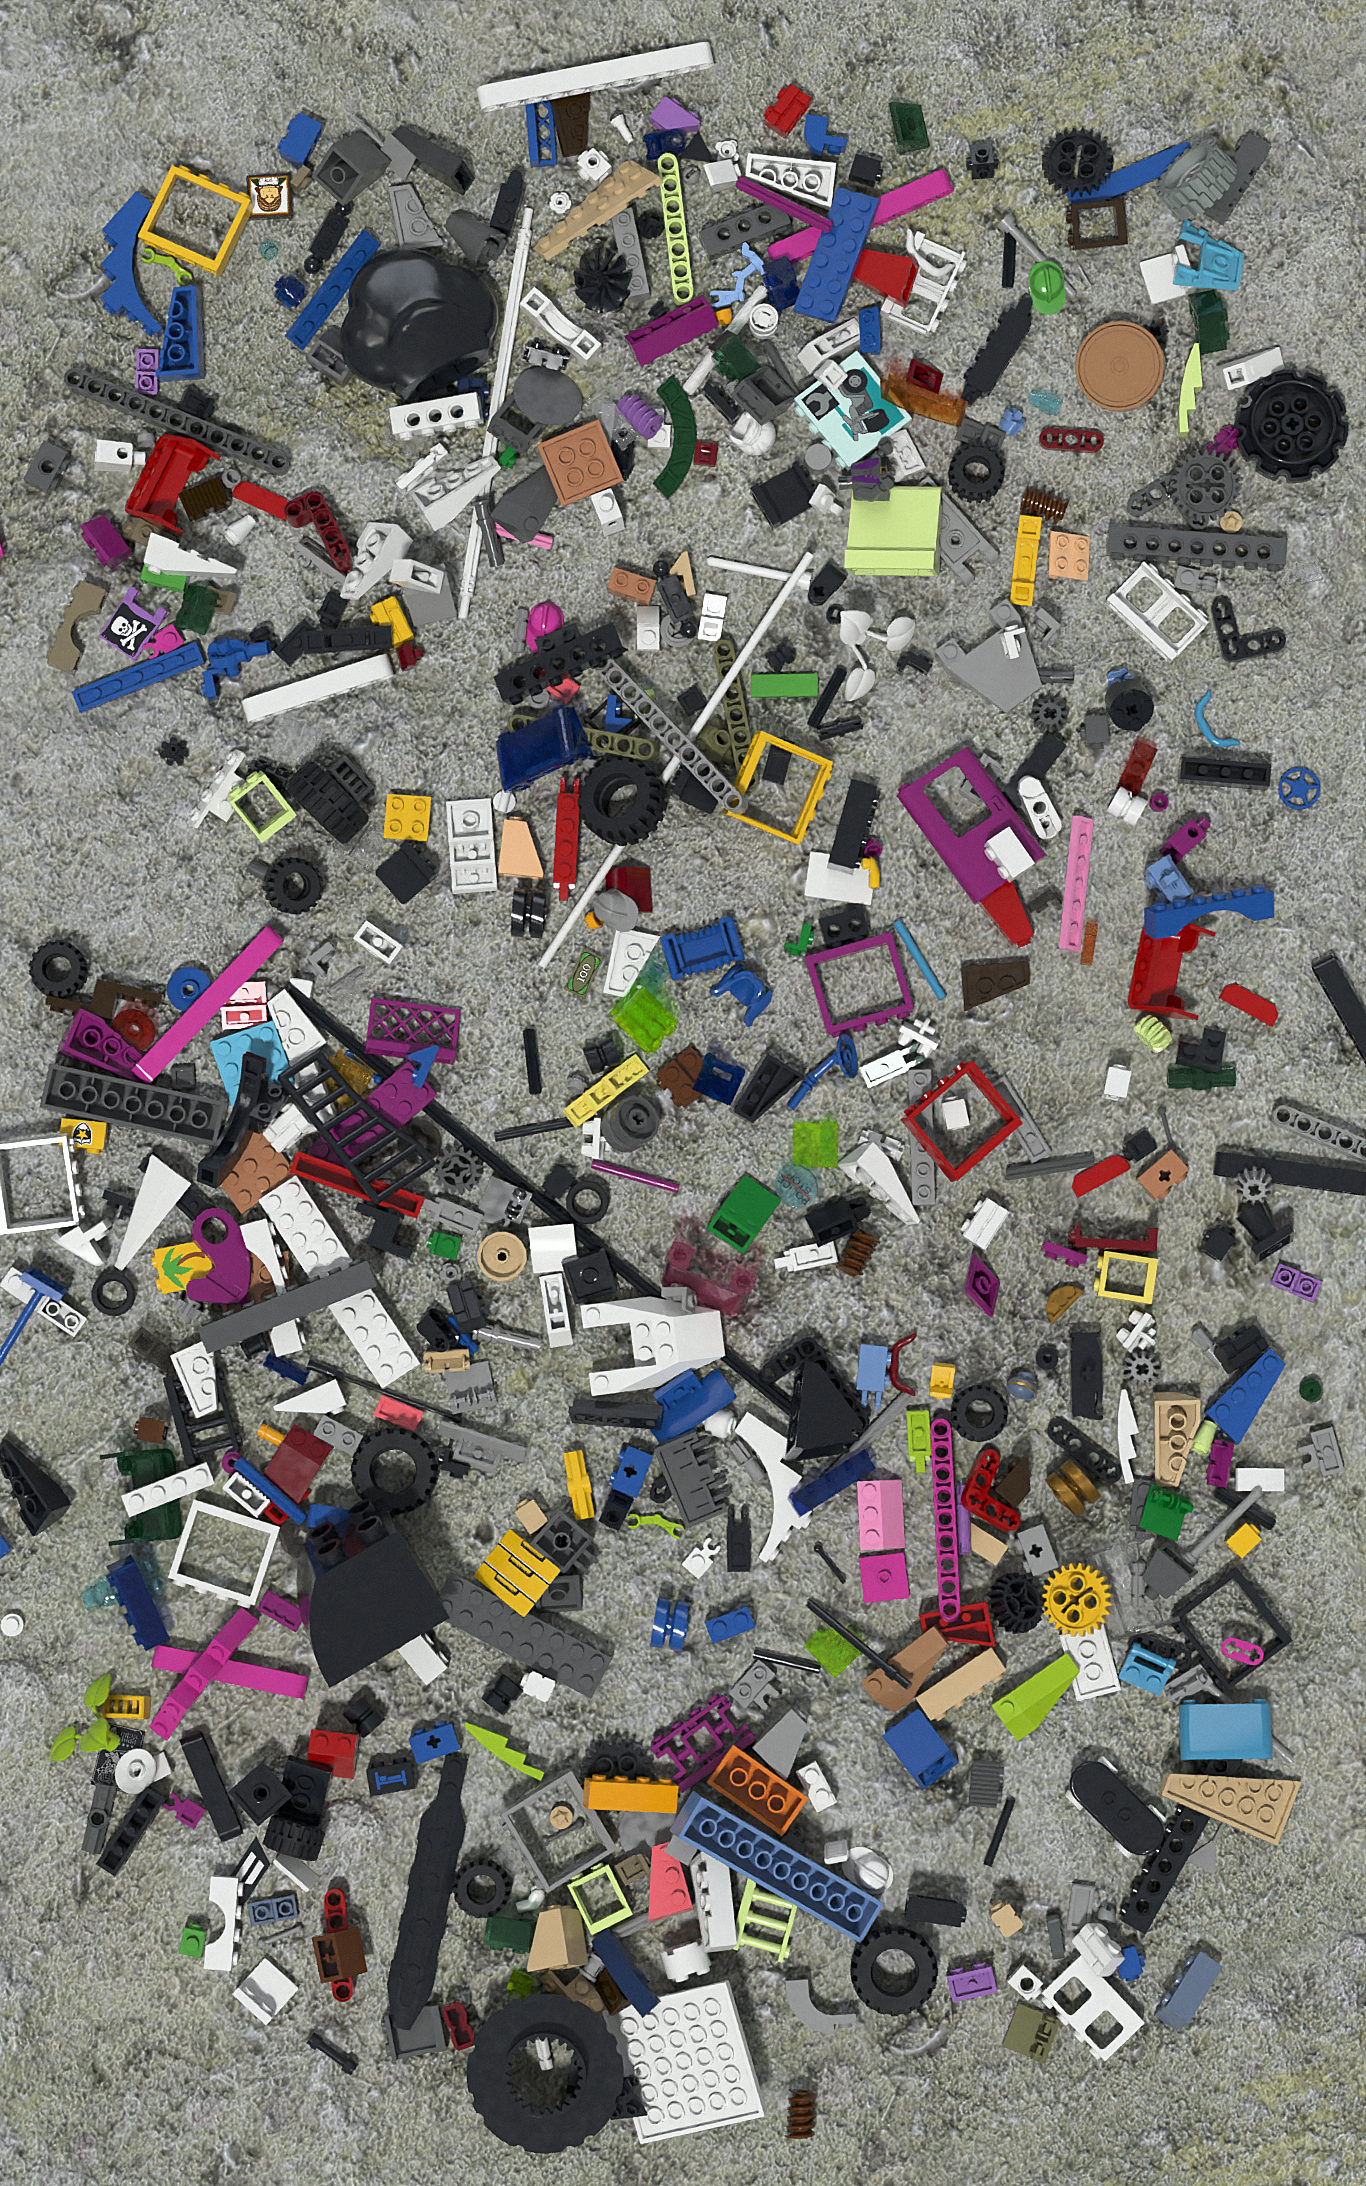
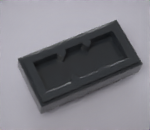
M779 738L793 745L795 744L794 741ZM771 744L762 780L783 786L792 753Z

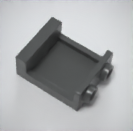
M439 2003L424 2006L410 2031L393 2028L391 2013L385 2014L384 2020H381L383 2034L387 2033L389 2041L385 2043L387 2057L391 2056L392 2061L432 2052H443L448 2049Z

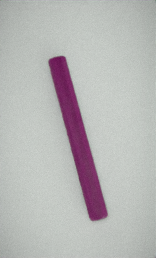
M740 176L738 181H736L737 189L825 233H830L834 226L833 221L743 176Z

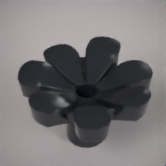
M171 737L170 743L163 742L161 744L164 751L160 752V758H167L166 764L168 766H172L174 761H176L178 766H181L184 763L182 757L189 756V751L184 749L187 746L186 742L180 741L178 743L176 737Z

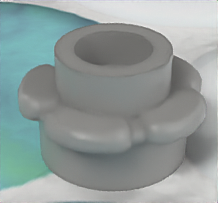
M573 1075L566 1080L568 1081L566 1088L576 1094H583L584 1089L588 1087L585 1079L579 1075Z
M446 1263L440 1271L441 1280H444L447 1285H454L455 1282L461 1280V1268L457 1264Z

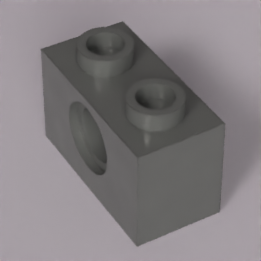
M43 440L23 478L25 483L48 495L52 491H56L61 481L59 477L62 471L66 472L71 463L68 452ZM46 465H54V470L51 473L43 472Z

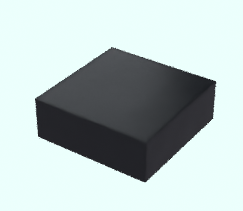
M696 686L676 697L688 717L707 705Z

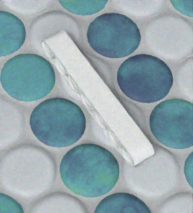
M382 654L244 699L241 703L247 722L254 723L389 679L394 676L388 654Z

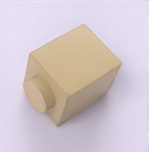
M526 1498L516 1506L518 1510L515 1514L530 1535L549 1522L534 1499L529 1501Z

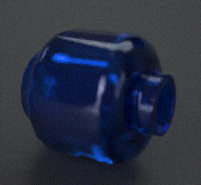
M289 275L286 279L281 276L274 285L276 288L274 297L287 308L293 306L297 308L307 296L305 285L293 275Z

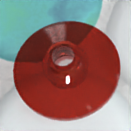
M124 1010L117 1014L112 1022L111 1029L117 1032L125 1042L138 1052L147 1049L154 1041V1023L147 1014L140 1010ZM132 1025L137 1026V1027L139 1028V1030H138V1031L134 1030V1029L132 1028Z

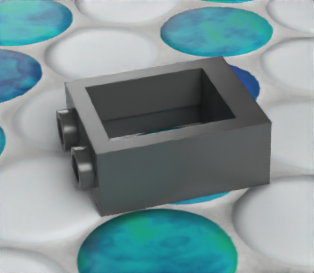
M768 366L743 379L731 393V396L761 426L786 412L793 404L794 398L797 397Z
M512 393L491 418L487 431L524 455L548 425L537 422L530 433L526 435L504 421L502 418L512 406L521 411Z

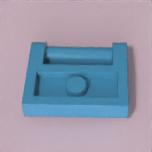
M1134 1642L1118 1674V1678L1160 1696L1175 1667L1176 1660L1172 1658L1166 1659L1141 1648L1140 1644ZM1139 1656L1164 1667V1670L1162 1671L1135 1659V1657Z

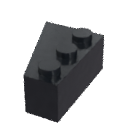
M768 1053L763 1054L731 1108L730 1113L747 1123H754L806 1076Z

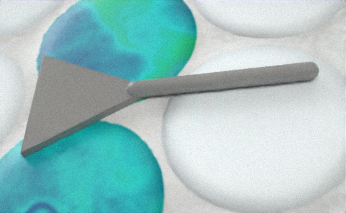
M1222 1822L1213 1839L1192 1853L1187 1861L1215 1875L1216 1842L1226 1824Z

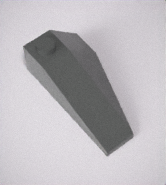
M546 466L524 483L517 486L509 494L502 497L489 515L492 520L523 544L534 539L558 499Z

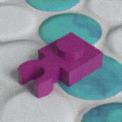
M171 1793L169 1796L175 1799V1805L170 1806L164 1803V1808L169 1811L176 1810L178 1813L175 1818L195 1829L207 1809L189 1798H186L183 1803L177 1794Z

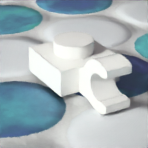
M655 409L658 415H661L664 419V409ZM663 420V424L653 438L648 439V448L670 449L671 425H664Z
M819 483L809 503L819 513L824 515L826 513L831 514L832 512L839 517L843 511L842 507L833 502L836 495L827 486Z

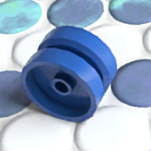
M658 1597L650 1646L662 1648L666 1635H670V1650L682 1651L683 1639L686 1637L689 1617H687L689 1602L677 1601L674 1614H670V1600Z

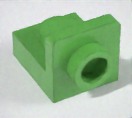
M189 1923V1926H184L178 1954L202 1958L208 1930H203V1925Z

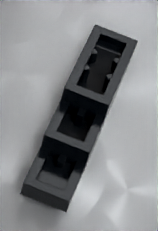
M1051 733L1045 737L1002 792L1015 811L1022 805L1017 790L1020 779L1024 776H1032L1040 782L1067 747L1066 744Z

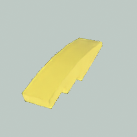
M634 1054L583 1093L581 1097L564 1108L562 1112L577 1129L645 1076L649 1070L639 1057Z

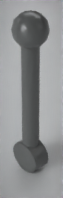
M1160 1106L1157 1112L1161 1115L1169 1143L1167 1149L1168 1151L1172 1149L1174 1152L1177 1146L1171 1138L1165 1116L1166 1108Z
M577 1820L574 1825L549 1838H542L541 1845L546 1847L551 1841L576 1828H583L584 1822Z

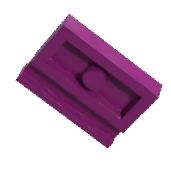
M1046 1240L1043 1242L1040 1250L1045 1252L1044 1257L1055 1261L1057 1257L1066 1260L1065 1264L1073 1268H1078L1079 1265L1084 1266L1088 1258L1087 1255Z

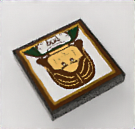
M290 173L246 176L247 195L251 197L250 200L254 204L253 211L248 219L249 221L293 219Z

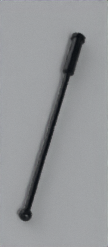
M311 1359L308 1362L306 1368L308 1371L312 1370L339 1381L346 1380L453 1419L455 1423L462 1421V1417L459 1414L452 1415L345 1376L344 1372L313 1362Z

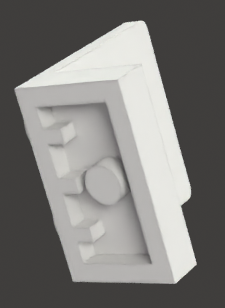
M1184 244L1176 246L1173 253L1140 262L1139 267L1152 305L1194 293L1196 287L1173 284L1174 270L1178 264L1191 269Z
M265 1958L232 1995L267 2025L294 1995L298 1987Z

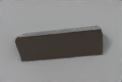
M605 1968L594 1984L609 2014L613 2016L632 2004Z

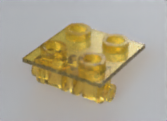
M340 1052L335 1056H329L328 1060L361 1096L375 1072ZM331 1077L325 1081L329 1093L339 1088ZM346 1094L335 1100L346 1108L354 1104Z

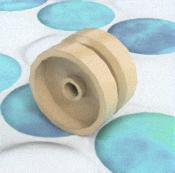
M495 1232L487 1236L480 1244L477 1252L478 1265L483 1274L490 1280L499 1283L511 1282L519 1278L525 1271L528 1262L527 1251L522 1241L514 1234L507 1232ZM501 1253H505L506 1259L504 1261L498 1260V1256H500Z

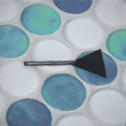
M699 131L679 156V158L696 161L717 162L712 158Z

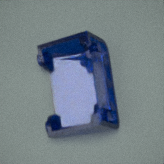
M564 704L556 706L552 709V713L512 733L505 732L498 736L499 740L495 742L500 781L504 793L522 792L530 788V785L534 784L535 780L561 767L574 764L575 761L579 760L578 758H582L584 761L594 756L574 706L565 707Z

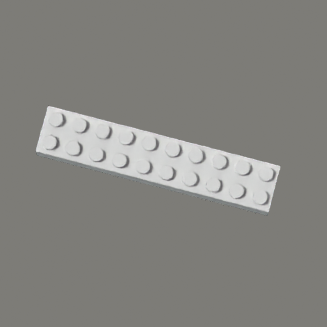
M294 1176L258 1200L309 1278L319 1275L320 1279L329 1276L328 1271L337 1267H341V1270L350 1268L349 1263L353 1261L297 1176ZM372 1288L328 1306L382 1389H386L422 1365Z

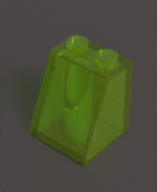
M635 984L606 1016L611 1023L645 1054L655 1053L662 1045L660 1041L665 1036L669 1037L677 1029L675 1025L678 1023V1020L644 986Z

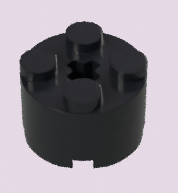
M1125 679L1126 681L1122 682L1117 681L1109 687L1105 694L1106 710L1112 722L1118 728L1134 732L1139 731L1149 722L1153 715V701L1147 689L1140 681L1135 679Z

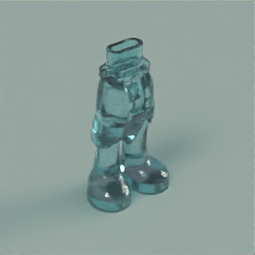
M147 1554L141 1557L140 1565L134 1569L118 1575L108 1576L98 1581L94 1586H90L89 1590L82 1592L81 1597L85 1608L89 1610L94 1607L99 1609L101 1607L113 1606L133 1600L131 1597L143 1593H151L154 1596L163 1595L162 1585L157 1575L130 1587L123 1585L157 1573L150 1555Z

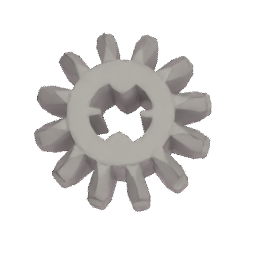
M1253 1166L1252 1171L1244 1168V1174L1238 1173V1181H1235L1234 1186L1237 1189L1236 1195L1242 1197L1244 1203L1251 1200V1204L1254 1205L1256 1200L1263 1203L1264 1197L1270 1198V1190L1273 1189V1183L1270 1182L1272 1180L1271 1175L1265 1174L1264 1168L1257 1171V1168Z
M1143 1350L1140 1353V1358L1136 1352L1132 1353L1134 1361L1129 1357L1125 1358V1361L1130 1366H1122V1370H1129V1373L1123 1375V1378L1132 1377L1129 1382L1130 1386L1138 1381L1137 1389L1142 1388L1143 1381L1147 1388L1151 1387L1148 1379L1157 1382L1158 1379L1152 1374L1161 1373V1370L1154 1369L1153 1367L1159 1365V1361L1150 1362L1154 1357L1153 1354H1150L1145 1359L1146 1352ZM1144 1364L1146 1366L1144 1370H1147V1373L1138 1375L1136 1373L1138 1371L1136 1366Z

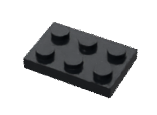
M289 1755L282 1783L293 1796L275 1811V1814L318 1827L333 1768Z

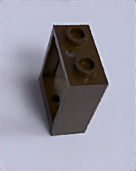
M1124 199L1070 205L1069 210L1065 211L1066 223L1070 224L1071 233H1068V245L1072 246L1073 251L1128 244ZM1113 207L1116 240L1080 244L1077 211Z

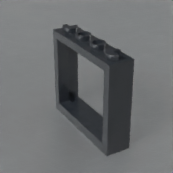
M1234 1567L1170 1617L1173 1620L1170 1623L1177 1634L1183 1633L1187 1639L1184 1642L1192 1653L1196 1651L1201 1658L1198 1661L1206 1671L1209 1669L1215 1675L1212 1678L1215 1684L1220 1689L1224 1687L1225 1690L1231 1689L1293 1641L1237 1567ZM1232 1579L1278 1638V1641L1263 1652V1660L1259 1664L1254 1666L1247 1664L1227 1680L1181 1618Z

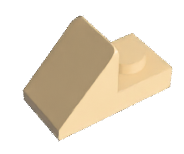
M685 551L673 565L669 575L671 577L677 574L679 579H683L680 583L687 599L691 600L696 599L688 551Z

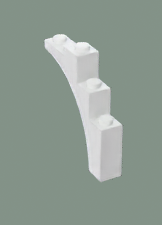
M747 1412L735 1429V1432L748 1442L760 1457L768 1473L773 1491L774 1511L772 1527L767 1542L758 1557L767 1562L768 1559L774 1560L780 1551L776 1548L780 1541L786 1542L793 1532L789 1529L791 1525L798 1530L801 1527L806 1529L813 1517L810 1516L812 1512L810 1509L790 1496L791 1493L796 1495L803 1483L800 1482L802 1476L780 1462L782 1458L785 1460L787 1439Z

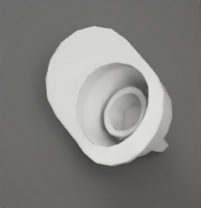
M855 1847L849 1850L850 1857L847 1861L842 1862L844 1875L851 1882L870 1894L885 1892L893 1881L891 1866L883 1858L865 1847Z

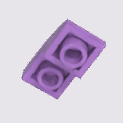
M136 349L135 392L138 394H158L159 379L155 375L159 366V349Z
M1280 1263L1271 1281V1285L1311 1303L1315 1302L1323 1284L1322 1281Z

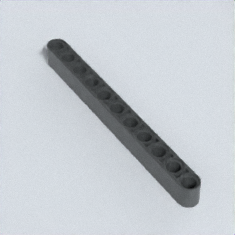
M71 368L64 374V382L73 393L181 437L194 439L208 448L274 475L283 476L290 469L288 457L281 451L82 370ZM74 376L80 377V382L76 385L70 384V379ZM93 385L101 386L99 392H90V388ZM120 393L121 398L118 401L110 400L112 394ZM140 401L142 405L139 409H131L133 402ZM159 409L162 411L160 417H151V413L154 410ZM175 418H181V419H183L181 425H179V426H173V425H171L173 419H175ZM196 426L203 427V431L199 435L192 433L193 428ZM217 434L224 436L220 443L212 442L213 437ZM234 444H244V448L241 451L233 450ZM257 451L265 453L264 457L260 460L253 458L254 453ZM278 459L285 461L284 466L281 468L273 466L274 462Z

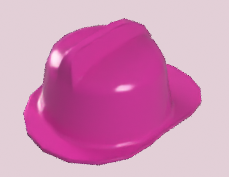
M549 602L537 604L529 613L526 642L529 648L536 654H539L534 639L563 628V613L555 604Z

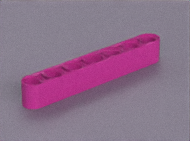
M156 1644L151 1667L187 1674L202 1653ZM229 1659L213 1680L304 1699L309 1676Z

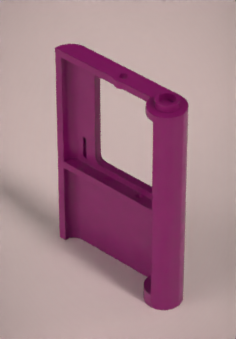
M969 746L912 784L907 782L898 788L897 798L974 905L986 899L994 890L1008 882L1007 879H1003L998 873V866L994 860L990 861L984 852V845L988 840L1010 827L1034 863L1047 856ZM955 766L962 771L991 811V817L961 837L955 836L923 791L924 786Z

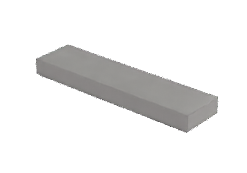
M1005 1075L991 1083L1023 1122L1013 1134L1030 1162L1033 1164L1050 1154V1148Z

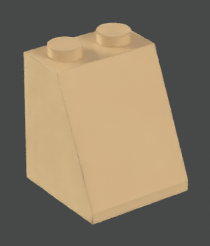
M553 1905L547 1907L548 1911L540 1912L528 1960L527 1972L547 1973L549 1970L555 1972L588 1965L580 1910L571 1909V1906L561 1907V1905Z

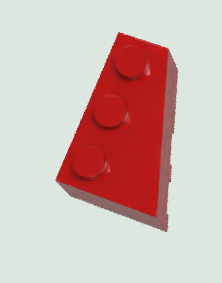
M987 1602L960 1606L958 1619L950 1623L942 1620L939 1611L918 1615L922 1634L936 1625L947 1641L996 1647ZM944 1609L943 1612L947 1616H952L956 1613V1609Z

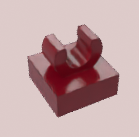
M696 441L693 465L715 467L718 444Z
M410 643L403 644L396 650L402 672L411 670L416 665V661H420V658L424 657L422 649L412 650Z

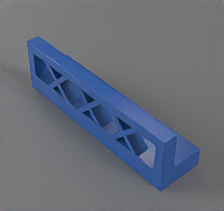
M547 100L548 104L541 101L535 105L534 103L525 105L531 168L557 166L554 122L549 100ZM540 104L548 109V114L543 120L535 114V110ZM542 125L550 131V135L545 141L537 136V131ZM546 147L552 153V160L539 161L538 153Z

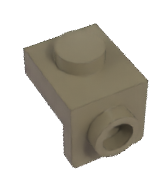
M206 586L199 606L216 614L230 615L235 607L237 594Z
M639 1852L613 1865L624 1886L651 1873L649 1869L651 1863L648 1857Z

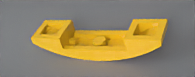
M1019 516L1010 604L1032 606L1042 517Z

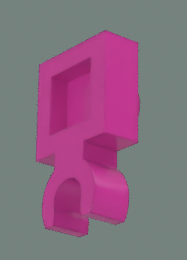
M171 623L153 635L156 640L155 642H147L142 648L143 650L148 647L154 649L153 654L148 656L152 660L158 656L160 650L167 654L182 645L184 641Z

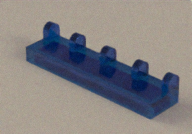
M863 1449L787 1499L800 1518L873 1472L876 1468L871 1462L868 1452Z

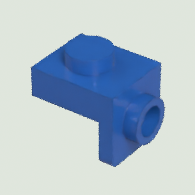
M210 666L207 667V671L202 672L204 682L201 683L203 696H207L209 701L219 700L214 678L226 676L227 673L225 668L216 669Z

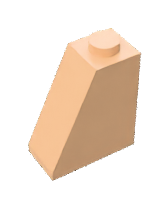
M509 817V820L504 819L498 869L499 876L544 880L543 870L527 822H524L523 818Z

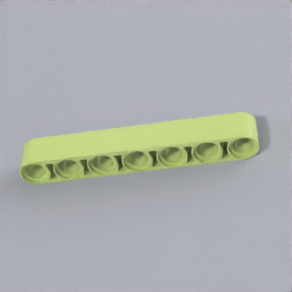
M665 153L658 159V175L664 182L660 185L673 299L675 304L680 307L693 300V285L678 162L674 155ZM670 162L674 166L670 170H665L662 165ZM670 183L674 184L676 189L674 191H667L664 187ZM670 205H676L679 210L671 213L667 208ZM677 226L681 229V232L679 234H672L669 230ZM675 248H681L684 253L676 256L672 251ZM679 269H683L687 273L682 278L675 275V272ZM680 291H686L689 293V297L681 299L677 294Z

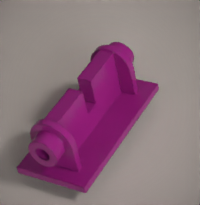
M1229 425L1223 427L1214 438L1218 446L1210 442L1205 448L1208 451V455L1211 450H1216V457L1223 453V461H1225L1226 456L1237 448L1236 441L1238 437H1241L1239 431Z
M1214 1439V1444H1211V1464L1208 1466L1205 1480H1207V1485L1227 1488L1234 1443Z

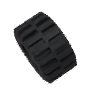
M971 443L966 448H960L958 453L954 454L949 466L948 482L952 486L954 494L958 493V498L961 500L965 498L969 503L972 501L981 503L982 500L986 502L990 500L991 496L994 497L1001 488L1005 465L1002 464V457H998V452L995 449L993 451L990 450L991 446L986 445L983 447L981 443H976V446H972ZM970 463L983 464L990 474L988 480L981 484L969 482L963 474L965 466Z
M293 857L280 859L281 861L274 862L272 864L273 867L268 868L266 871L268 876H264L263 881H266L263 891L267 893L264 896L266 900H270L269 904L277 908L278 911L289 914L306 913L310 911L311 907H315L317 899L320 900L322 897L320 890H324V886L320 883L323 881V878L318 875L320 872L318 868H314V864ZM295 872L303 880V890L297 898L289 899L284 894L283 882L289 874Z
M66 941L46 942L45 946H39V950L32 954L33 959L29 962L31 967L29 975L32 977L33 984L43 994L65 999L67 998L66 996H74L77 990L80 991L83 988L82 984L87 981L86 974H88V969L86 965L88 964L83 957L84 955L75 946ZM57 957L66 958L71 964L69 976L61 982L49 980L46 975V968L49 962Z
M974 1385L961 1391L954 1399L950 1410V1418L954 1429L960 1436L969 1441L984 1442L995 1438L1003 1431L1007 1423V1403L1002 1398L1003 1396L996 1389L986 1385ZM973 1401H985L992 1408V1419L984 1427H975L966 1418V1409Z
M276 1815L270 1818L263 1844L271 1850L294 1858L316 1861L325 1833L315 1826Z
M479 1859L471 1861L462 1867L454 1880V1899L458 1903V1907L469 1916L489 1918L492 1915H496L505 1907L511 1894V1882L508 1874L500 1864H496L492 1860ZM478 1875H486L495 1883V1894L487 1902L475 1901L469 1894V1883Z

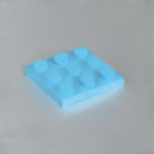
M273 1020L209 1042L231 1106L234 1105L241 1077L242 1057L247 1051L267 1058L266 1073H269L268 1086L270 1083L282 1086L278 1080V1075L290 1066ZM292 1076L291 1078H289V1080H290V1081L292 1082V1084L294 1085V1084H295V1080H294V1077Z

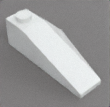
M368 522L358 539L356 546L359 550L357 556H353V568L346 576L340 596L343 599L358 600L392 569L394 559H403L408 553L413 540L396 524Z
M151 532L144 558V564L148 567L147 570L156 575L164 573L166 575L238 577L237 569L213 558H208L206 561L203 559L204 556L192 549L184 551L179 546V543Z
M874 1142L863 1143L837 1164L856 1184L859 1185L862 1182L870 1189L869 1194L872 1197L884 1200L886 1208L905 1224L913 1225L919 1223L920 1219L889 1158L883 1153L884 1150L879 1144Z

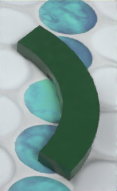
M673 376L656 390V393L663 400L670 413L674 430L670 459L662 473L653 482L655 488L667 500L674 495L686 478L693 461L696 444V426L691 405L682 387Z

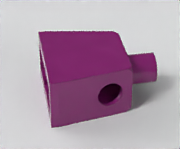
M1201 817L1196 822L1191 819L1166 841L1159 852L1164 857L1170 854L1172 861L1177 865L1207 836L1205 831L1210 828L1209 822L1204 817Z

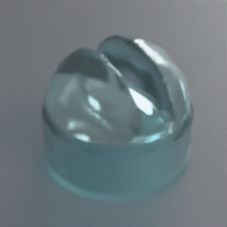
M265 241L260 243L259 253L265 260H272L278 253V247L271 241Z

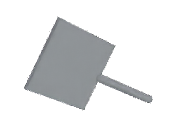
M352 116V120L381 146L380 151L391 160L388 167L405 181L417 157L390 132L383 143L361 121Z

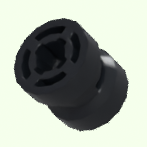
M269 626L258 628L249 634L251 641L254 643L269 640L272 651L278 646L276 640L271 637L272 632Z
M783 642L777 645V651H769L764 654L767 662L776 673L782 670V667L785 665L784 663L791 664L795 661L794 656Z

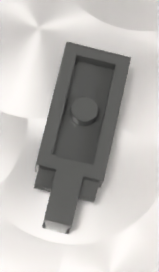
M1134 1479V1482H1132L1129 1524L1130 1530H1135L1134 1542L1145 1543V1534L1150 1532L1139 1528V1523L1150 1485H1156V1481Z

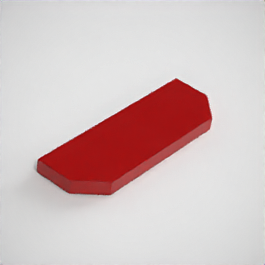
M248 481L239 483L234 488L231 497L286 521L284 506L288 503L287 499Z
M1236 984L1225 987L1219 997L1222 1001L1273 1027L1278 1018L1275 1005Z
M1113 1155L1075 1176L1071 1188L1076 1197L1079 1198L1130 1170V1167L1125 1158Z

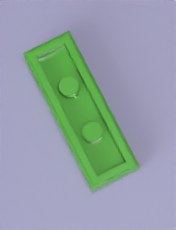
M818 674L751 675V698L818 697Z

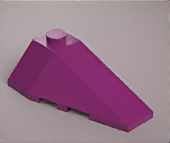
M79 1008L66 1028L57 1051L124 1079L145 1084L131 1071L143 1056L125 1042L117 1032L113 1031L101 1017Z

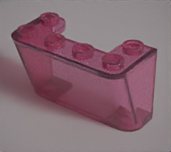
M673 1241L660 1277L662 1286L670 1287V1284H682L684 1287L696 1291L697 1303L720 1310L721 1313L732 1317L742 1314L758 1275L737 1267L727 1288L687 1271L695 1249Z

